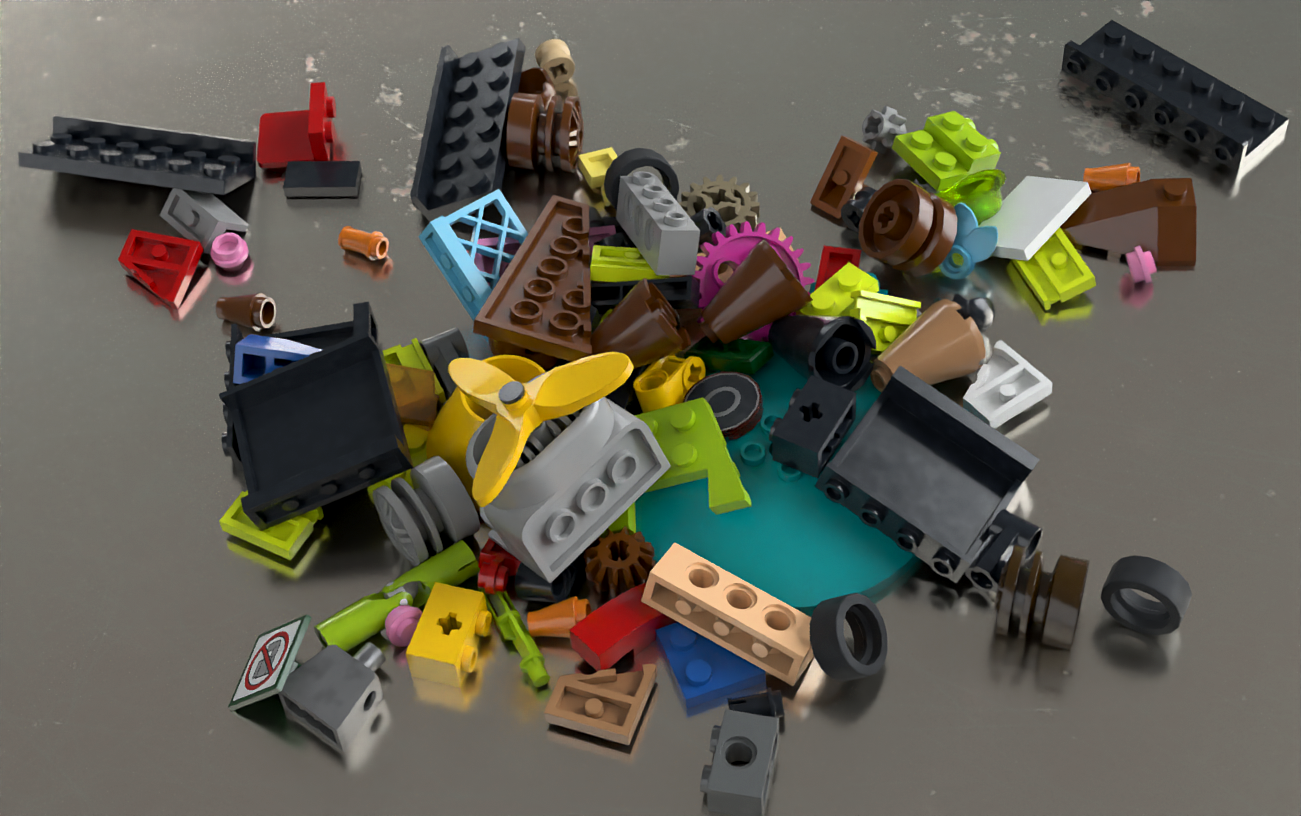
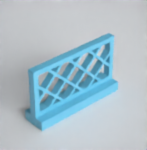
M498 189L446 217L442 215L431 221L418 237L474 321L501 278L499 277L501 261L510 263L515 256L503 252L505 238L509 237L518 240L522 245L528 232ZM494 203L502 215L501 225L482 220L485 207ZM476 212L475 217L469 216ZM461 222L473 226L471 242L458 238L450 225ZM480 229L499 234L496 250L477 244ZM475 253L494 258L492 274L480 271L474 263ZM483 336L489 344L488 337Z

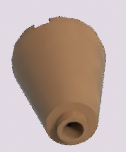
M943 299L933 303L873 361L874 366L870 374L873 385L878 391L882 392L899 366H902L930 386L970 375L980 370L983 365H979V362L985 358L986 350L976 323L971 317L963 319L957 312L962 307L956 302Z

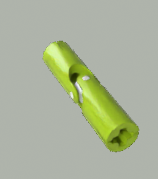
M459 540L389 582L379 593L364 596L314 626L315 633L324 649L329 645H337L347 652L385 629V620L394 608L400 605H410L417 608L426 605L435 582L458 586L480 572L478 561L469 546L463 540ZM417 581L418 593L413 599L402 586L406 583Z

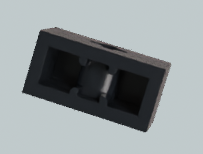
M811 375L802 389L797 388L794 391L789 402L788 411L783 419L777 418L771 427L769 441L772 442L773 460L818 479L856 419L857 393Z

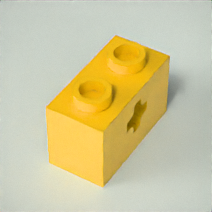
M435 582L405 653L412 677L461 688L466 672L471 673L475 668L478 657L477 645L480 637L487 636L492 622V612L487 610L483 592Z

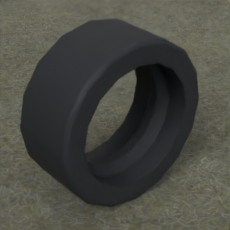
M635 148L623 152L613 160L606 171L604 188L606 197L616 211L620 176H627L635 169L644 166H651L659 171L663 185L677 201L680 188L678 176L661 154L652 149Z
M1133 555L1123 557L1113 564L1103 585L1100 598L1106 611L1127 628L1143 634L1159 636L1171 634L1180 627L1190 604L1192 592L1186 579L1171 566L1150 557ZM1132 589L1148 593L1161 602L1146 599Z
M852 593L821 601L814 609L810 621V643L820 668L830 678L842 682L878 673L885 663L888 651V637L883 617L877 606L867 596ZM844 619L848 622L854 638L853 656L847 647L844 637Z

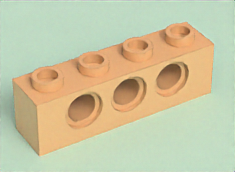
M674 543L650 571L641 602L791 686H794L813 659L814 654L810 643V616L679 544Z

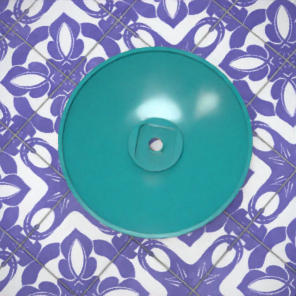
M773 350L774 356L753 375L737 373L748 377L757 385L760 397L756 410L749 419L737 427L721 431L727 443L726 448L740 473L741 483L751 499V507L716 515L709 508L708 477L643 493L635 501L636 533L641 531L645 537V542H651L655 554L653 560H655L656 564L670 547L677 543L800 612L812 616L818 604L830 598L858 593L868 598L872 597L904 575L920 558L911 552L902 550L894 540L878 529L863 523L859 516L840 503H835L828 499L821 490L815 487L818 481L817 478L773 460L771 455L772 442L769 441L771 427L777 418L783 419L787 413L794 391L797 388L802 389L807 382L801 374ZM706 369L705 378L720 374L721 372L719 370ZM870 375L864 385L855 391L857 393L856 419L829 460L830 462L882 393L875 388Z

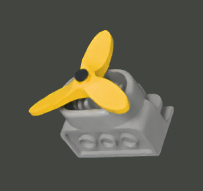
M600 353L555 367L548 372L536 376L527 383L515 381L497 367L472 358L454 359L448 365V373L455 385L469 399L493 412L475 431L466 451V466L474 480L472 486L473 498L480 506L481 518L492 528L487 535L492 541L548 583H551L671 467L649 426L605 397L626 382L633 371V364L630 358L623 353Z

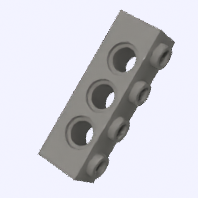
M638 171L634 172L633 176H620L616 220L655 274L695 275L700 229L653 173Z

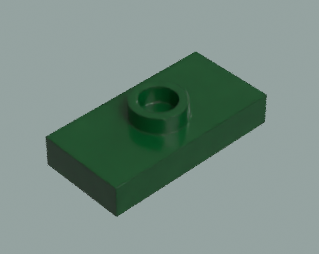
M705 335L686 351L684 358L686 359L689 356L699 357L703 360L705 369L719 370L721 373L753 375L774 356L772 343L737 339L724 345L719 339L713 344Z

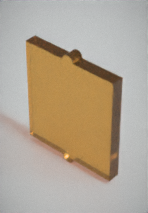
M386 363L401 422L432 427L436 419V404L439 400V396L435 394L434 371Z

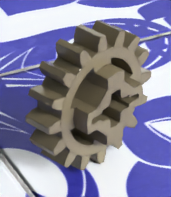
M718 175L716 181L713 182L708 177H703V185L699 186L692 182L690 184V192L681 193L682 202H679V205L689 217L702 209L712 207L720 213L726 227L733 224L738 233H740L741 223L749 221L751 229H755L757 218H760V202H758L757 192H750V184L747 182L740 186L737 185V177L734 176L729 182L723 181L722 175Z

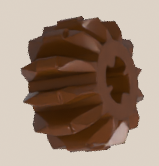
M624 526L620 533L614 534L607 528L605 538L598 537L591 543V548L585 549L586 578L589 583H594L598 594L610 590V595L615 598L620 592H626L647 582L650 571L656 565L655 560H653L655 556L654 548L651 542H645V537L641 531L629 535V530Z

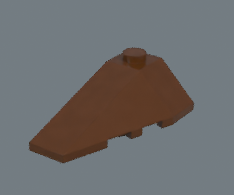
M1192 178L1150 179L1092 193L1060 228L1074 248L1078 250H1083L1089 246L1108 250V256L1121 258L1122 254L1133 252L1134 247L1140 245L1143 252L1150 250L1155 266H1195L1197 204Z

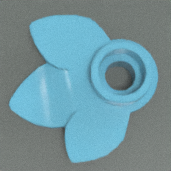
M961 202L954 206L958 221L957 234L952 249L939 265L942 273L951 279H963L969 276L975 269L977 262L984 261L992 255L998 242L997 227H978V221L973 211ZM954 253H958L963 257V265L954 263L952 258Z

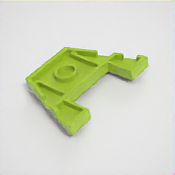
M703 397L635 415L649 426L671 465L644 493L708 477L709 508L716 515L751 507V499L741 483L740 473L726 448L727 443L710 404ZM635 502L608 527L614 534L620 533L624 526L629 530V535L636 533ZM606 530L599 537L605 538Z

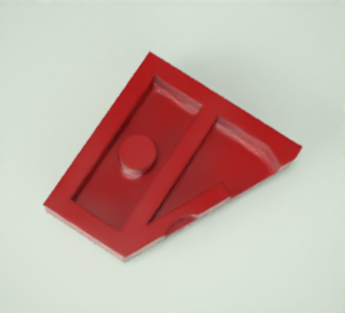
M131 229L118 261L122 268L172 309L178 310L204 249L199 241Z

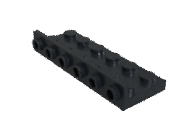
M1110 20L1081 45L1070 40L1064 46L1063 71L1237 172L1287 129L1289 121L1287 117L1114 20Z
M520 38L500 42L493 47L475 53L471 52L458 58L449 45L441 48L424 134L421 139L415 177L410 191L414 207L419 209L429 222L442 215L446 217L498 189L501 191L507 159L508 113L512 97L519 90L526 50Z
M56 115L53 117V134L50 135V138L44 141H35L31 147L18 152V161L20 167L225 195L256 177V142L245 139Z

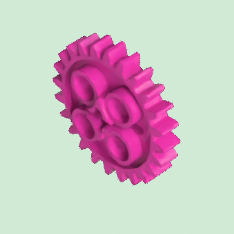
M749 221L741 223L740 233H738L733 224L725 228L726 238L718 231L713 233L711 236L715 246L707 242L700 245L701 250L706 256H697L696 265L700 267L699 271L696 270L695 275H687L693 276L700 284L699 307L690 309L701 308L703 311L724 285V282L719 279L717 272L720 264L729 265L734 272L753 247L765 239L803 287L814 282L813 278L803 277V271L807 270L811 264H799L797 260L804 252L803 248L794 251L789 249L793 241L792 236L780 241L778 240L780 228L776 227L769 234H766L764 222L757 224L754 232H752ZM702 316L697 319L698 323L705 321ZM772 323L739 339L761 341L762 338L764 342L769 343L768 334Z

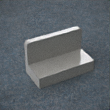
M177 188L172 189L160 214L165 221L186 239L199 241L204 249L203 253L210 254L214 239L224 234L226 229L246 232L249 226L212 193Z

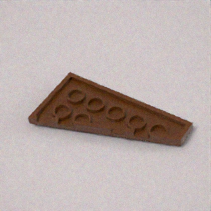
M552 195L474 319L473 333L570 362L592 356V345L590 343L591 283L588 204Z

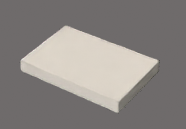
M1026 176L978 226L997 227L998 242L991 256L1028 261L1089 197L1091 190L1088 182Z

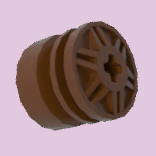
M515 93L512 97L508 113L506 139L507 158L511 170L536 171L540 165L542 155H545L546 166L549 172H556L561 163L563 173H574L578 165V155L582 151L584 140V121L579 97H566L563 106L561 96L554 95L549 102L547 111H545L541 94Z

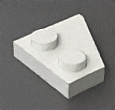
M999 340L993 347V355L988 364H983L977 374V381L970 385L964 395L963 408L995 429L1052 394V382L1006 343Z

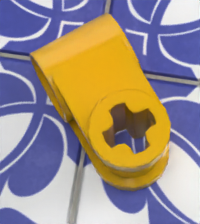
M673 354L653 362L633 383L643 413L684 403L691 389L705 379L706 369L703 360L696 356H689L683 359Z

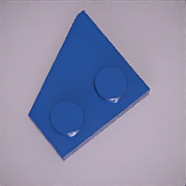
M679 622L655 630L656 640L686 709L766 682L765 670Z

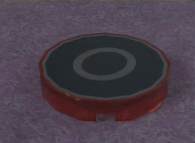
M719 372L706 376L695 383L683 399L684 403L703 397L710 404L724 438L729 437V440L740 438L754 429L762 418L764 411L759 385L750 376L739 372Z

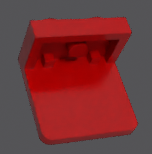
M325 82L311 83L309 110L274 112L261 115L257 148V163L260 168L287 167L288 161H330V145L335 143V130L332 118H336V103L334 96L328 97Z

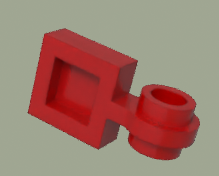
M490 538L479 556L478 568H480L478 587L484 588L486 594L495 595L497 591L505 592L509 576L516 575L521 561Z

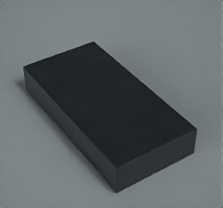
M288 161L283 185L285 196H357L362 171L360 161Z

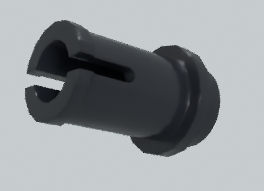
M767 687V692L727 698L729 710L774 718L785 716L781 691H771V687Z

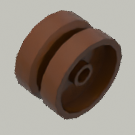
M895 179L885 183L873 194L867 203L859 223L858 238L862 250L870 258L883 264L891 265L895 270L908 276L920 277L936 269L952 249L957 234L958 218L954 206L946 199L933 192H927L924 188L910 180Z

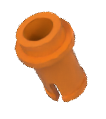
M345 226L339 234L338 245L343 250L364 254L368 260L375 261L385 257L389 248V241L379 231L368 233L354 229L351 226Z

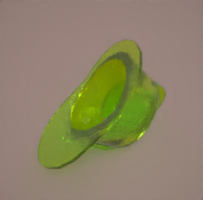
M999 169L979 171L935 194L946 199L953 206L961 202L966 204L973 211L979 226L983 221L988 220L1000 211L1003 203L1001 187L1006 181L1005 172Z

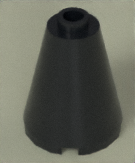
M789 314L773 322L770 327L768 341L772 343L773 350L807 381L812 375L855 392L864 385L873 370L874 362H871L870 358L872 348L876 349V339L872 329L863 320L851 316Z

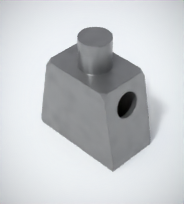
M369 642L353 657L337 645L327 646L288 675L282 691L278 693L283 708L338 749L345 752L382 700L383 692L379 678L374 672L386 661L384 654Z

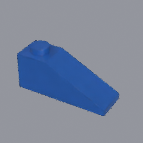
M250 334L235 346L233 383H246L270 373L276 368L284 367L322 350L287 339Z

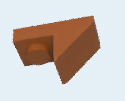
M841 135L810 204L843 220L841 216L843 205L849 200H855V195L861 188L869 187L864 184V181L878 152L847 136Z

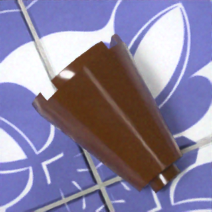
M763 239L753 247L700 313L705 321L699 324V326L713 344L720 339L724 345H727L806 307L813 299L787 268V265L775 250Z
M646 278L639 281L592 332L590 337L592 355L606 352L623 353L630 358L634 367L633 370L685 350L691 346V340L684 326L679 330L676 329V312L652 282L648 284Z

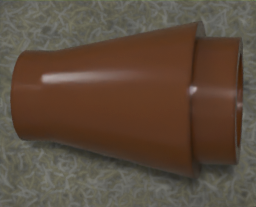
M264 293L220 297L216 303V315L219 319L228 320L247 328L261 331L264 328L271 327L274 323L276 305L274 300L267 297Z

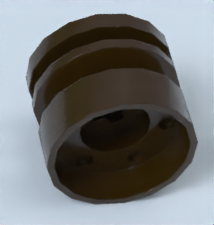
M1014 545L1012 554L1002 569L995 601L996 635L1007 637L1012 619L1015 618L1020 620L1018 640L1025 641L1032 624L1038 623L1042 624V645L1071 651L1090 560L1061 554L1053 572L1044 571L1043 550H1036L1032 567L1028 568L1024 567L1026 547Z

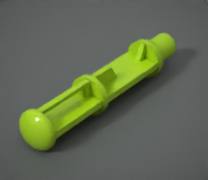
M478 587V591L483 592L485 595L486 605L489 611L492 612L498 629L505 639L513 641L522 657L519 664L521 671L528 673L536 687H541L548 683L550 676L544 667L545 658L537 648L521 619L520 613L516 610L506 590L503 595L512 611L509 609L501 592L497 591L495 595L486 594L484 588ZM486 596L490 599L499 617L496 616Z

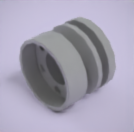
M433 456L411 469L410 476L413 488L401 477H396L391 480V489L382 485L373 490V500L385 532L392 543L413 566H417L427 560L428 553L434 556L443 550L439 533L448 542L454 544L459 540L467 539L480 530L479 517L466 488L454 470L440 456Z

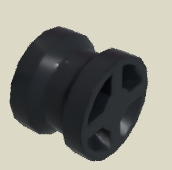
M863 187L856 193L855 200L847 201L841 208V216L852 231L859 234V223L864 208L877 190L871 187Z

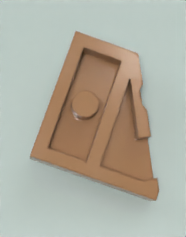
M644 664L642 665L643 671L616 674V669L614 668L599 670L591 675L577 673L559 676L544 711L545 722L629 745L658 675L657 665Z

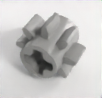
M884 106L882 113L872 109L862 124V132L864 134L862 141L870 144L872 150L884 154L887 148L892 149L895 136L906 134L907 131L904 124L907 119L897 115V110L888 106Z

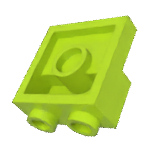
M956 111L927 117L924 129L895 136L892 149L936 191L992 177L1001 154L995 140L987 139L981 135L970 118H964Z

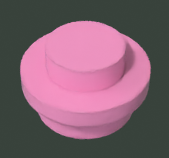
M224 233L216 237L210 250L213 262L224 268L235 267L246 260L249 253L247 243L235 233Z
M1140 245L1136 246L1133 252L1125 254L1134 283L1144 281L1145 284L1151 283L1150 274L1157 272L1150 250L1143 252Z
M400 605L388 614L385 620L387 638L392 644L398 647L409 646L422 611L410 605Z

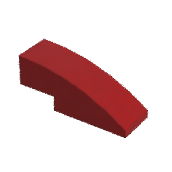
M647 582L611 599L569 629L572 649L595 670L609 669L628 652L634 657L656 640V629L677 622L641 602Z

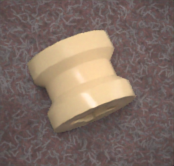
M551 39L537 47L535 60L540 68L547 71L553 84L564 83L573 76L575 64L564 41Z

